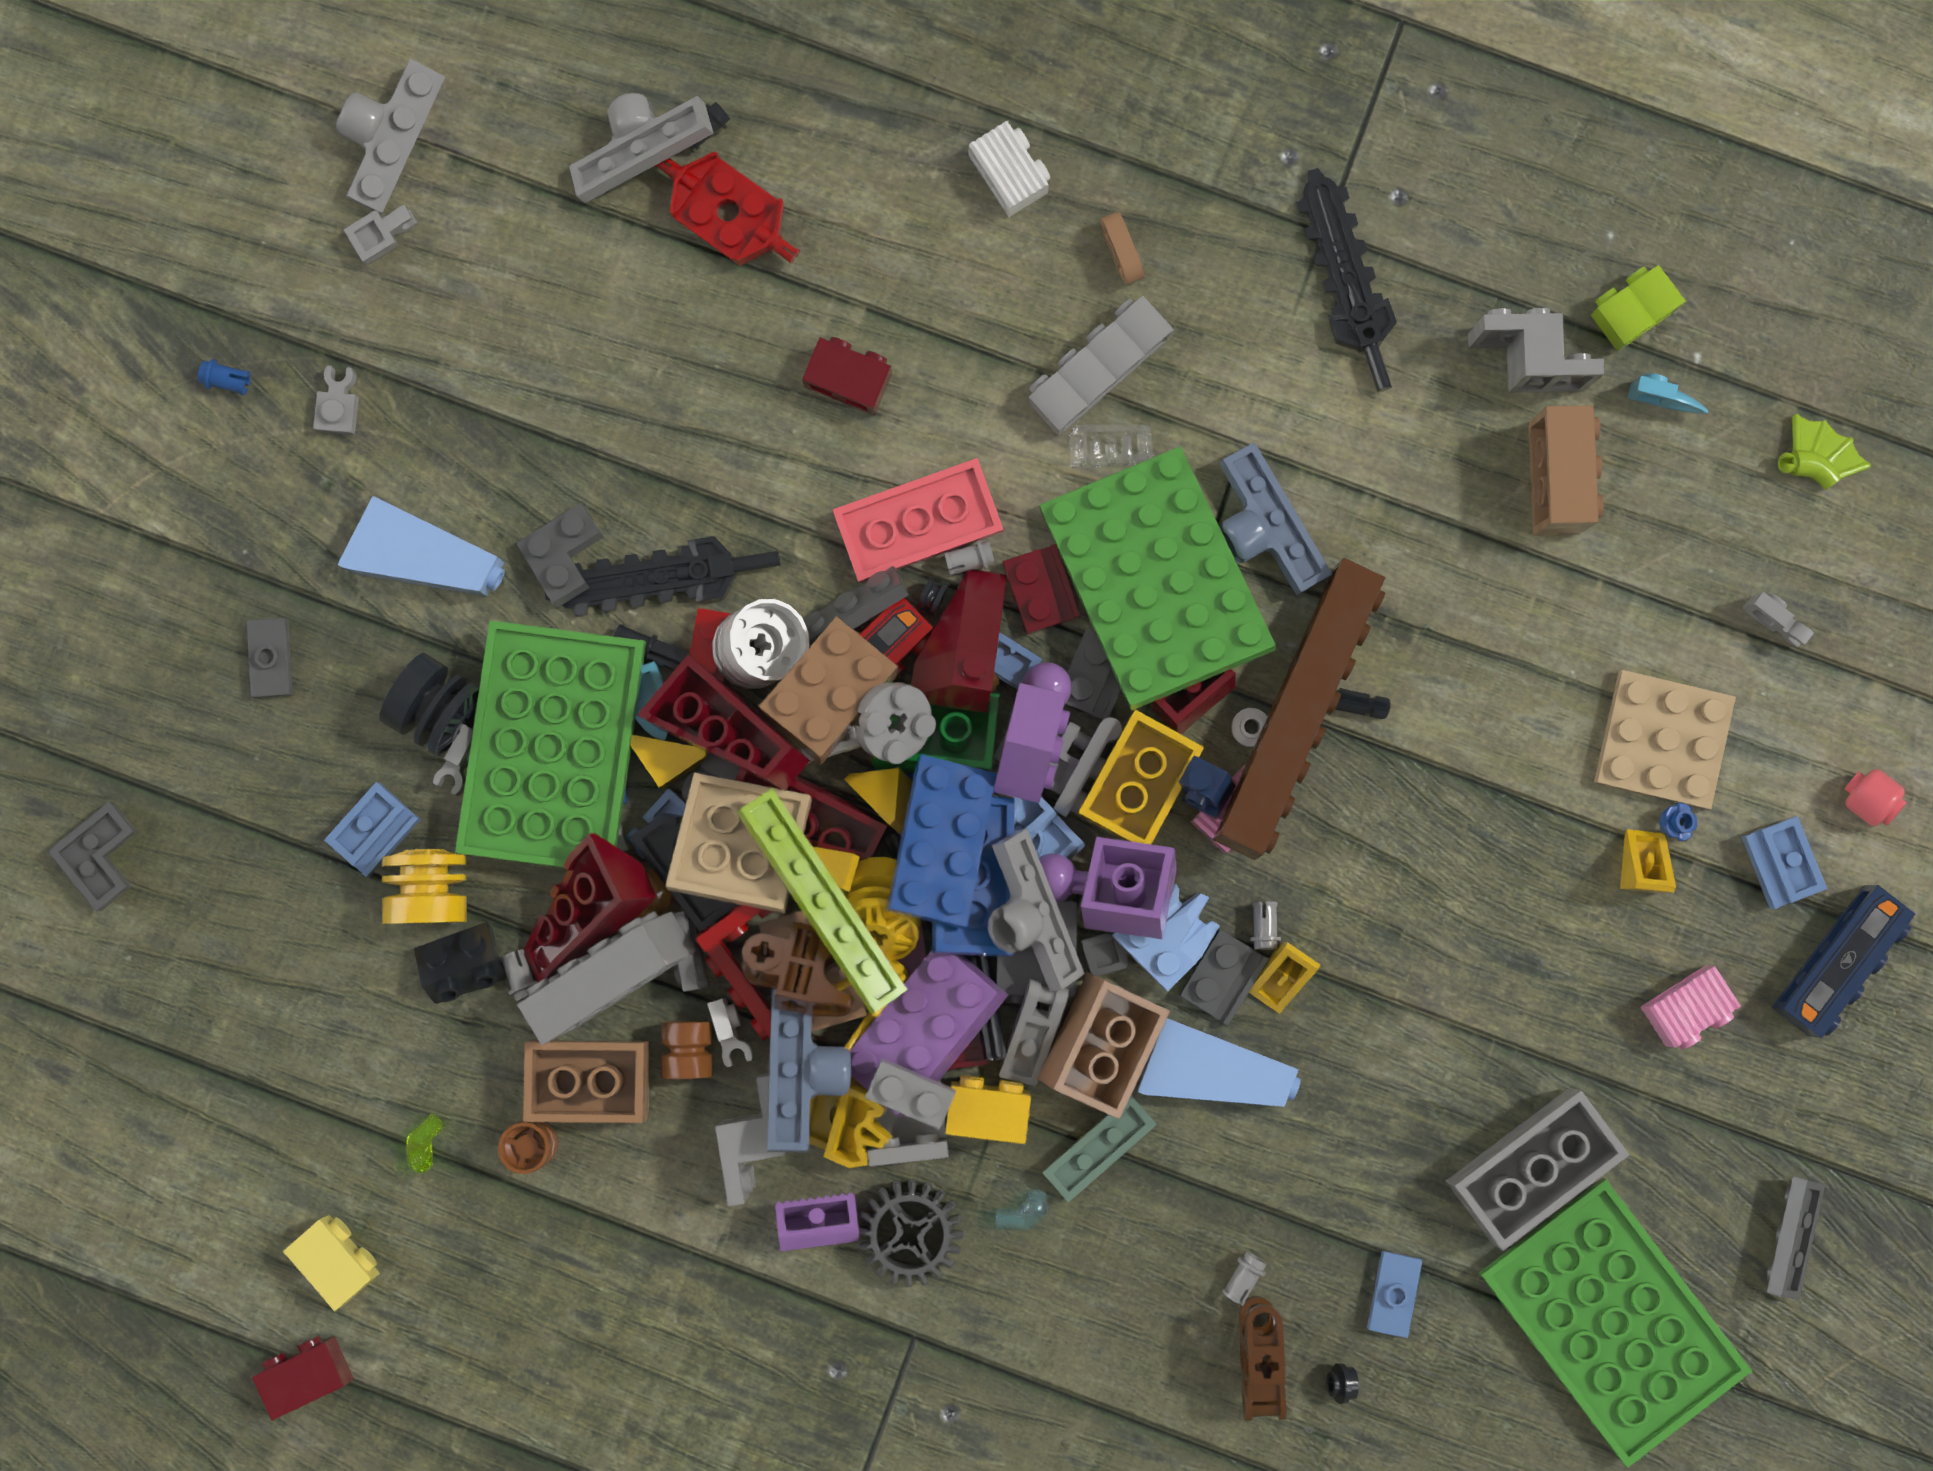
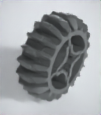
M914 1178L909 1179L908 1191H902V1185L899 1180L894 1181L893 1189L895 1194L890 1195L889 1191L883 1186L879 1189V1194L884 1200L882 1203L873 1197H870L867 1201V1204L875 1211L874 1214L868 1211H862L860 1214V1219L870 1223V1226L858 1227L860 1236H869V1240L859 1244V1250H873V1253L865 1259V1263L869 1266L878 1260L881 1262L876 1271L878 1277L883 1276L887 1269L893 1271L890 1276V1284L895 1285L899 1274L906 1275V1287H912L913 1275H919V1281L922 1286L927 1285V1271L930 1270L936 1279H940L942 1272L938 1264L942 1263L947 1268H952L954 1265L953 1260L946 1253L960 1254L961 1247L952 1243L951 1239H962L964 1231L952 1229L951 1226L962 1222V1217L960 1214L952 1216L947 1214L954 1209L956 1203L954 1200H950L941 1205L940 1201L945 1195V1191L942 1188L935 1193L934 1197L928 1195L931 1189V1182L925 1181L923 1184L922 1192L915 1191L916 1179ZM905 1201L920 1202L930 1207L932 1211L926 1212L919 1217H913L904 1208H901L898 1203ZM888 1210L896 1225V1232L887 1242L881 1245L878 1237V1223L883 1214ZM940 1220L943 1226L944 1237L939 1249L932 1255L924 1235L933 1227V1224ZM903 1222L905 1224L911 1223V1228L913 1224L918 1227L921 1226L917 1233L918 1244L916 1241L910 1242V1237L908 1241H905L903 1238L899 1240L904 1232ZM901 1249H909L918 1258L920 1257L922 1262L915 1264L902 1263L890 1257L889 1254Z

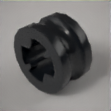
M930 577L916 609L922 610L927 608L930 611V615L935 616L948 585L945 583L937 585L935 579Z

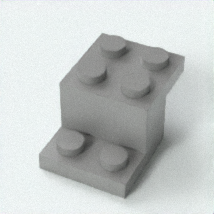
M1506 308L1492 309L1487 314H1484L1468 333L1469 348L1507 347L1508 393L1585 391L1604 375V359H1591L1590 354L1577 353L1568 355L1567 359L1564 360L1563 313H1550L1549 308L1529 309L1526 311V314H1511V310Z
M770 1072L762 1073L756 1078L762 1113L725 1119L715 1126L728 1206L744 1204L751 1196L753 1188H756L753 1164L746 1165V1162L787 1154V1152H767Z

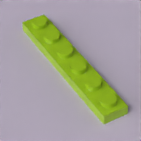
M771 788L739 809L737 814L869 1012L873 1014L907 991V988L775 790Z

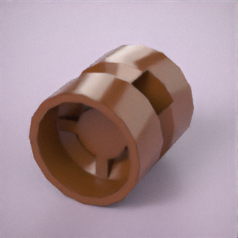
M712 1021L661 1022V1041L663 1045L669 1048V1052L661 1056V1078L696 1079L713 1076L712 1054L705 1051V1047L711 1044Z
M522 1120L506 1129L499 1139L498 1153L500 1160L507 1169L514 1173L528 1174L535 1172L552 1161L557 1153L559 1143L557 1133L548 1122H523Z

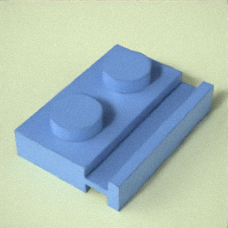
M375 782L324 841L352 866H355L362 872V875L370 878L381 866L382 856H389L421 821V818L409 810L403 802L380 782Z
M1798 816L1741 836L1770 909H1777L1780 906L1827 889Z

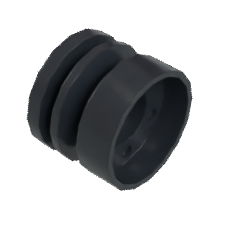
M423 652L405 667L392 685L382 704L379 721L402 735H406L417 726L414 734V743L422 747L427 744V751L439 757L451 747L460 733L461 726L463 724L469 726L477 708L479 686L474 683L466 685V678L459 674L452 677L445 684L448 667Z

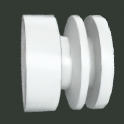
M759 599L727 616L717 627L712 641L713 659L719 672L730 683L744 689H762L783 679L809 649L808 630L802 617L790 605L776 599ZM752 641H755V647L760 648L761 652L756 655L755 648L749 646V643Z

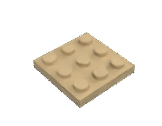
M1626 670L1618 671L1594 783L1670 802L1685 803L1691 807L1711 810L1736 697Z
M694 773L666 882L667 890L785 913L790 892L737 814L739 809L770 790L771 787ZM773 788L804 834L812 800L811 796Z

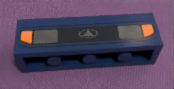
M1864 885L1771 1008L1809 1037L1822 1038L1824 1035H1830L1838 1027L1841 1021L1839 1015L1847 1004L1852 1005L1864 992L1865 988L1862 984L1869 975L1877 973L1885 965L1888 959L1886 953L1894 943H1899L1907 936L1911 930L1909 923L1916 914L1879 885Z

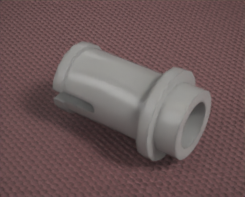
M977 540L976 545L944 552L950 576L983 566L986 570L988 565L995 563L989 541L981 543V540Z
M1266 901V918H1264V903H1252L1254 937H1250V942H1254V950L1278 949L1277 942H1281V937H1277V902Z
M524 949L517 950L516 953L513 951L499 958L512 989L508 992L509 996H514L516 1002L530 997L526 990L538 983L533 980L524 955Z
M1246 1251L1243 1257H1238L1239 1265L1226 1288L1222 1291L1226 1297L1241 1305L1246 1303L1259 1277L1266 1275L1264 1268L1267 1263Z

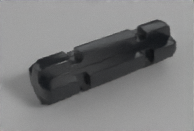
M1339 688L1338 691L1336 690L1341 696L1335 710L1359 715L1370 713V717L1378 719L1387 718L1391 706L1389 698L1381 696L1370 698V694Z

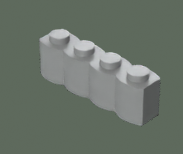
M1144 296L1136 302L1132 298L1124 302L1114 313L1117 319L1107 327L1103 323L1097 326L1087 336L1086 340L1089 344L1079 352L1075 349L1070 350L1058 362L1060 369L1050 378L1047 374L1042 375L1029 388L1032 392L1028 398L1029 405L1058 437L1172 336L1174 329Z

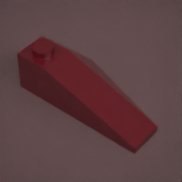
M974 569L968 570L914 664L911 686L920 690L927 698L929 704L987 713L992 691L1007 575Z
M589 833L567 856L563 865L567 871L561 884L553 886L550 893L553 901L546 915L539 916L524 948V955L537 982L558 974L557 970L576 958L579 959L584 956L590 948L609 938L637 918L658 897L642 864L596 833Z

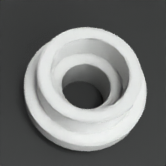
M1246 708L1238 712L1231 724V731L1235 740L1241 745L1254 747L1267 719L1266 714L1256 708ZM1247 720H1253L1257 723L1258 731L1255 734H1249L1245 731L1244 725Z

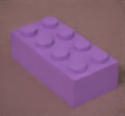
M931 950L904 985L907 991L888 1003L849 1051L851 1056V1076L868 1090L881 1058L938 1082L1008 997V994L965 956L934 954ZM888 1108L897 1117H909L907 1115H904L900 1112Z

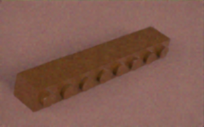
M1344 557L1332 570L1333 575L1328 579L1213 838V841L1253 860H1257L1265 852L1270 854L1274 849L1280 835L1279 832L1275 831L1280 817L1285 819L1292 809L1295 797L1290 796L1293 787L1296 782L1302 783L1309 770L1310 762L1306 761L1307 755L1311 748L1316 749L1324 736L1326 728L1322 727L1321 724L1325 714L1331 715L1336 708L1341 696L1340 693L1336 692L1340 680L1346 681L1352 672L1356 662L1355 659L1351 658L1356 645L1361 647L1371 627L1366 624L1371 611L1377 612L1385 596V592L1380 589L1386 577Z

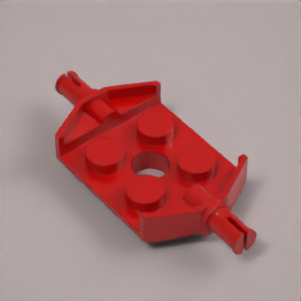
M716 151L685 166H680L671 158L655 165L656 168L671 177L674 184L670 205L672 218L739 266L767 252L772 254L773 251L790 264L794 262V257L797 258L800 250L789 244L780 235L784 213L783 199H776L723 161ZM727 203L736 205L739 208L738 216L732 221L720 219L718 211L722 205Z

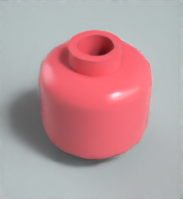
M1879 769L1871 770L1866 776L1859 771L1844 788V790L1850 793L1846 799L1847 809L1872 827H1876L1881 823L1888 826L1907 804L1903 799L1905 795L1904 787Z

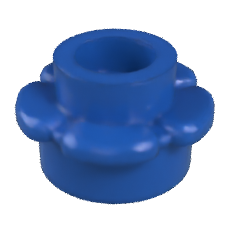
M1677 803L1676 806L1671 805L1661 813L1659 818L1660 829L1669 838L1686 841L1692 837V831H1695L1697 828V817L1691 812L1689 805Z

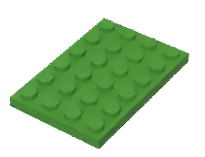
M1181 446L1039 505L1041 514L1056 543L1060 556L1131 711L1276 650V644Z
M489 620L455 853L563 867L567 856L589 833H596L617 847L631 752V737L634 731L646 648L645 641Z
M1604 1178L1598 1180L1479 1272L1480 1276L1626 1468L1633 1465L1752 1372L1616 1191Z

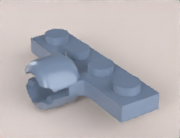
M1255 442L1224 458L1219 465L1243 506L1241 512L1224 520L1219 526L1235 561L1243 563L1262 552H1269L1275 558L1296 596L1333 575Z
M772 989L767 1152L808 1153L810 1100L817 1095L842 1096L848 1092L851 1082V1056L849 1050L845 1047H819L813 1044L811 1039L812 1016L775 1008L776 989Z

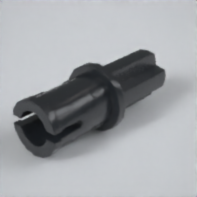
M623 624L618 626L614 637L645 641L646 648L643 662L645 664L649 661H655L656 664L674 671L685 657L689 655L687 651L658 640V635L653 634L650 637L625 627Z

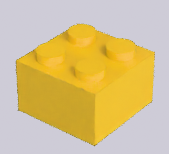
M960 1075V1082L952 1081L951 1088L956 1089V1093L948 1109L945 1134L1025 1144L1031 1101L1030 1091L1023 1090L1024 1085L1022 1082L999 1080V1086L984 1085L983 1077Z

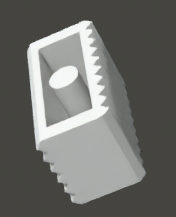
M1005 121L989 133L969 144V157L1005 210L1007 216L1011 217L1048 194L1049 184L1047 181L1050 180V175L1040 159L1034 162L1027 152L1030 145L1020 128L1013 130L1008 121Z

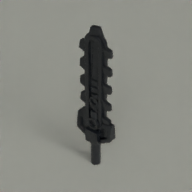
M1319 168L1308 170V183L1304 187L1303 199L1298 201L1296 206L1299 214H1308L1311 225L1305 229L1308 240L1317 241L1320 250L1313 258L1317 267L1326 268L1329 278L1323 281L1322 285L1325 293H1334L1337 305L1331 308L1332 315H1328L1335 343L1358 350V353L1364 351L1377 392L1389 390L1392 388L1379 346L1397 323L1388 298L1383 300L1382 293L1372 292L1370 282L1376 278L1372 266H1364L1361 256L1367 252L1365 241L1355 240L1352 229L1358 226L1355 213H1346L1343 204L1350 198L1347 187H1337L1333 180L1324 177Z
M715 536L688 540L689 546H682L681 554L669 557L664 549L653 551L652 559L640 561L637 554L625 555L624 564L613 566L608 558L598 559L596 567L584 570L581 563H575L589 589L561 606L573 609L576 617L588 615L590 606L601 605L604 612L616 611L617 602L630 600L632 607L637 608L644 606L645 598L658 596L663 604L673 602L674 593L687 592L690 599L696 598V603L723 600L726 598L735 578H737L736 573L781 566L779 551L734 557ZM545 592V600L550 601Z

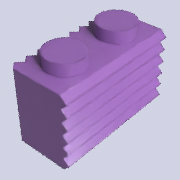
M851 1192L847 1196L841 1193L839 1197L834 1194L831 1198L826 1195L823 1199L818 1196L815 1200L810 1197L808 1201L802 1198L800 1202L794 1199L792 1203L786 1200L784 1204L778 1201L775 1205L780 1251L859 1241L855 1196Z

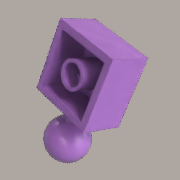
M1050 662L1036 664L1027 671L1022 683L1019 684L993 792L1039 803L1043 788H1052L1057 766L1050 765V762L1055 764L1059 762L1063 737L1057 736V733L1065 734L1070 712L1063 710V706L1068 701L1072 689L1070 677L1061 666Z
M1096 837L1089 872L1076 870L1073 863L1060 854L1050 853L1039 857L1056 903L1065 901L1073 893L1083 895L1081 910L1085 928L1163 940L1177 871L1174 848Z

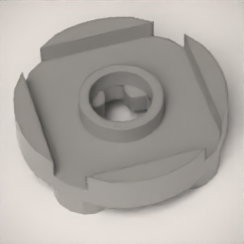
M886 682L875 686L864 696L857 711L861 713L859 726L855 725L857 739L861 747L868 754L881 760L899 764L915 755L922 748L927 738L933 734L936 721L931 716V708L927 698L920 690L904 683ZM892 714L900 716L898 727L888 730V727L891 725L889 717Z

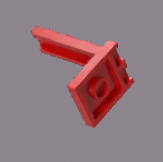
M738 905L699 932L696 941L704 952L707 951L709 954L704 960L716 977H720L723 974L732 987L727 991L740 1009L747 1006L755 1019L751 1021V1024L762 1040L765 1041L767 1038L771 1039L772 1008L758 988L745 978L741 965L722 939L726 937L729 942L735 940L749 929L748 920L757 914L763 919L773 911Z

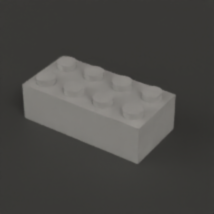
M652 912L642 919H635L622 927L618 935L611 939L607 938L588 950L589 954L580 959L576 958L557 970L558 974L549 979L545 978L526 990L530 997L517 1005L541 1045L575 1030L696 952L672 912L659 917L655 912Z
M1569 1087L1447 1179L1446 1182L1491 1243L1504 1251L1627 1158L1629 1153L1581 1090Z

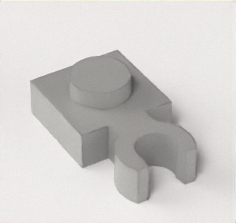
M326 366L324 380L329 385L328 392L317 391L313 429L316 432L355 435L359 397L354 394H348L349 390L354 387L357 379L356 372L352 368L347 367L344 380L337 382L335 381V369L332 366Z
M1761 592L1751 596L1742 608L1770 631L1780 633L1788 643L1796 648L1800 644L1804 646L1814 634L1807 626L1794 620L1793 617L1795 615L1786 609L1787 604L1785 601L1773 593L1766 594Z

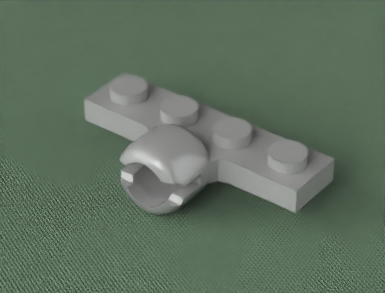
M410 59L391 100L387 104H380L358 92L351 93L347 97L336 122V131L339 135L361 145L365 150L364 159L346 195L347 199L371 211L377 210L382 215L445 76Z
M626 93L615 98L608 108V119L613 134L611 142L569 166L576 196L586 203L714 134L705 103L698 96H695L663 115L655 117L652 103L647 101V98L642 94Z
M1027 829L1018 830L992 845L1011 896L1007 903L992 912L988 922L989 936L999 949L1008 953H1015L1018 950L1021 952L1031 945L1050 992L1063 990L1081 977L1084 971Z

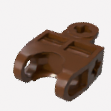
M793 921L789 939L761 933L753 935L745 942L742 950L743 974L754 985L776 989L775 1008L810 1016L830 1017L844 1016L852 1011L854 999L847 993L838 991V986L829 983L824 976L829 970L839 967V965L812 925ZM808 944V949H807L806 957H805V959H803L804 953H805V949H806V945ZM761 957H767L764 963H759ZM798 977H799V978H800V981H799L797 993H795V989H796V985H797V981H798Z
M1261 1296L1249 1297L1246 1303L1241 1305L1239 1309L1240 1368L1243 1374L1242 1408L1244 1420L1252 1421V1417L1278 1416V1420H1286L1283 1321L1280 1314L1266 1298ZM1253 1304H1261V1305H1257V1306L1253 1307V1308L1247 1313L1248 1308H1249L1250 1306H1252ZM1259 1313H1268V1319L1264 1324L1260 1326L1253 1325V1320Z

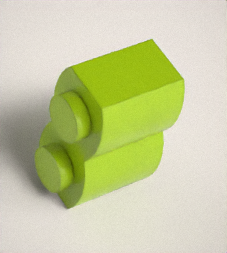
M1659 265L1650 271L1645 266L1640 268L1625 280L1629 286L1620 292L1612 288L1595 301L1598 307L1591 314V317L1617 352L1673 314L1686 302Z

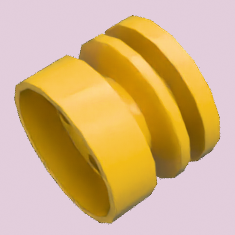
M444 849L404 850L391 856H382V867H400V875L382 876L383 883L400 886V894L382 898V924L467 922V896L448 893V885L466 881V874H448V866L466 865V855L451 853Z
M871 857L858 862L850 892L844 895L887 960L893 962L906 957L915 949L919 938L921 919L887 911L897 860L888 857Z

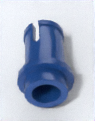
M211 359L209 362L202 361L199 367L198 383L204 384L206 389L210 390L212 387H217L239 393L240 395H246L248 388L244 386H250V371L220 365L216 359Z

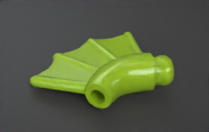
M1799 414L1792 416L1793 451L1792 453H1783L1779 457L1778 468L1782 473L1812 478L1827 490L1841 479L1871 467V463L1863 459L1856 451L1853 438L1839 435L1830 427L1826 420L1809 421L1799 416Z

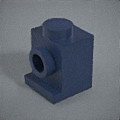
M1195 755L1179 780V784L1185 792L1182 802L1216 820L1236 787L1227 771Z

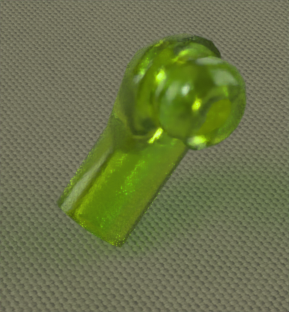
M431 1113L406 1139L407 1162L416 1173H426L431 1169L433 1164L432 1139L445 1127L444 1122L434 1113Z

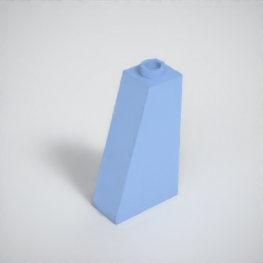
M372 496L337 564L353 574L488 596L491 589L495 591L505 574V570L502 569L505 562L497 556Z
M1167 1018L1143 1068L1135 1090L1144 1095L1285 1107L1287 1099L1294 1100L1301 1079L1296 1077L1299 1069Z

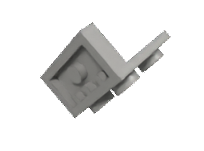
M888 1108L884 1115L875 1118L893 1138L882 1149L869 1146L867 1150L869 1167L947 1158L949 1156L947 1134H945V1118L940 1129L911 1117H897Z

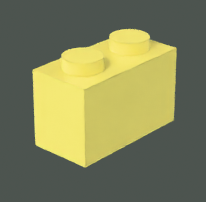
M327 1215L314 1223L283 1252L329 1306L336 1311L345 1306L380 1273L375 1268L377 1262L371 1253L363 1247L359 1249L349 1238L351 1232L346 1224L339 1218L333 1219L330 1215Z

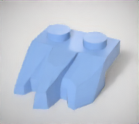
M1013 797L1014 832L1023 829L1028 830L1038 858L1045 854L1055 853L1063 855L1070 860L1085 846L1083 841L1066 825L1042 797L1039 803Z
M1174 884L1163 940L1115 932L1111 936L1168 992L1202 957L1220 925L1213 921L1203 923L1199 920V915L1209 899L1208 896L1196 893L1184 903H1181L1179 901V888L1177 884Z

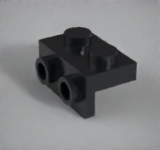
M488 922L414 948L421 987L435 1004L453 1001L460 995L477 989L489 988L495 985L496 982L507 979L504 967L499 960L493 929Z

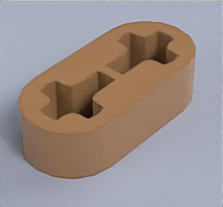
M1117 211L1100 218L1104 238L1123 283L1129 285L1144 279L1141 261L1121 214Z

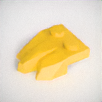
M852 1076L849 1090L845 1095H817L811 1098L809 1104V1144L825 1150L824 1158L847 1168L868 1165L866 1145L882 1149L893 1138L875 1119L884 1115L887 1109L886 1106L865 1098L867 1089Z

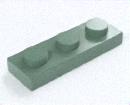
M1131 1095L1120 1119L1106 1114L1049 1164L1042 1173L1069 1203L1157 1124Z

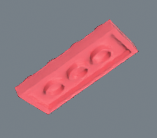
M978 458L833 509L859 584L868 581L875 573L886 571L892 566L899 570L944 554V552L977 542V540H983L1004 532Z

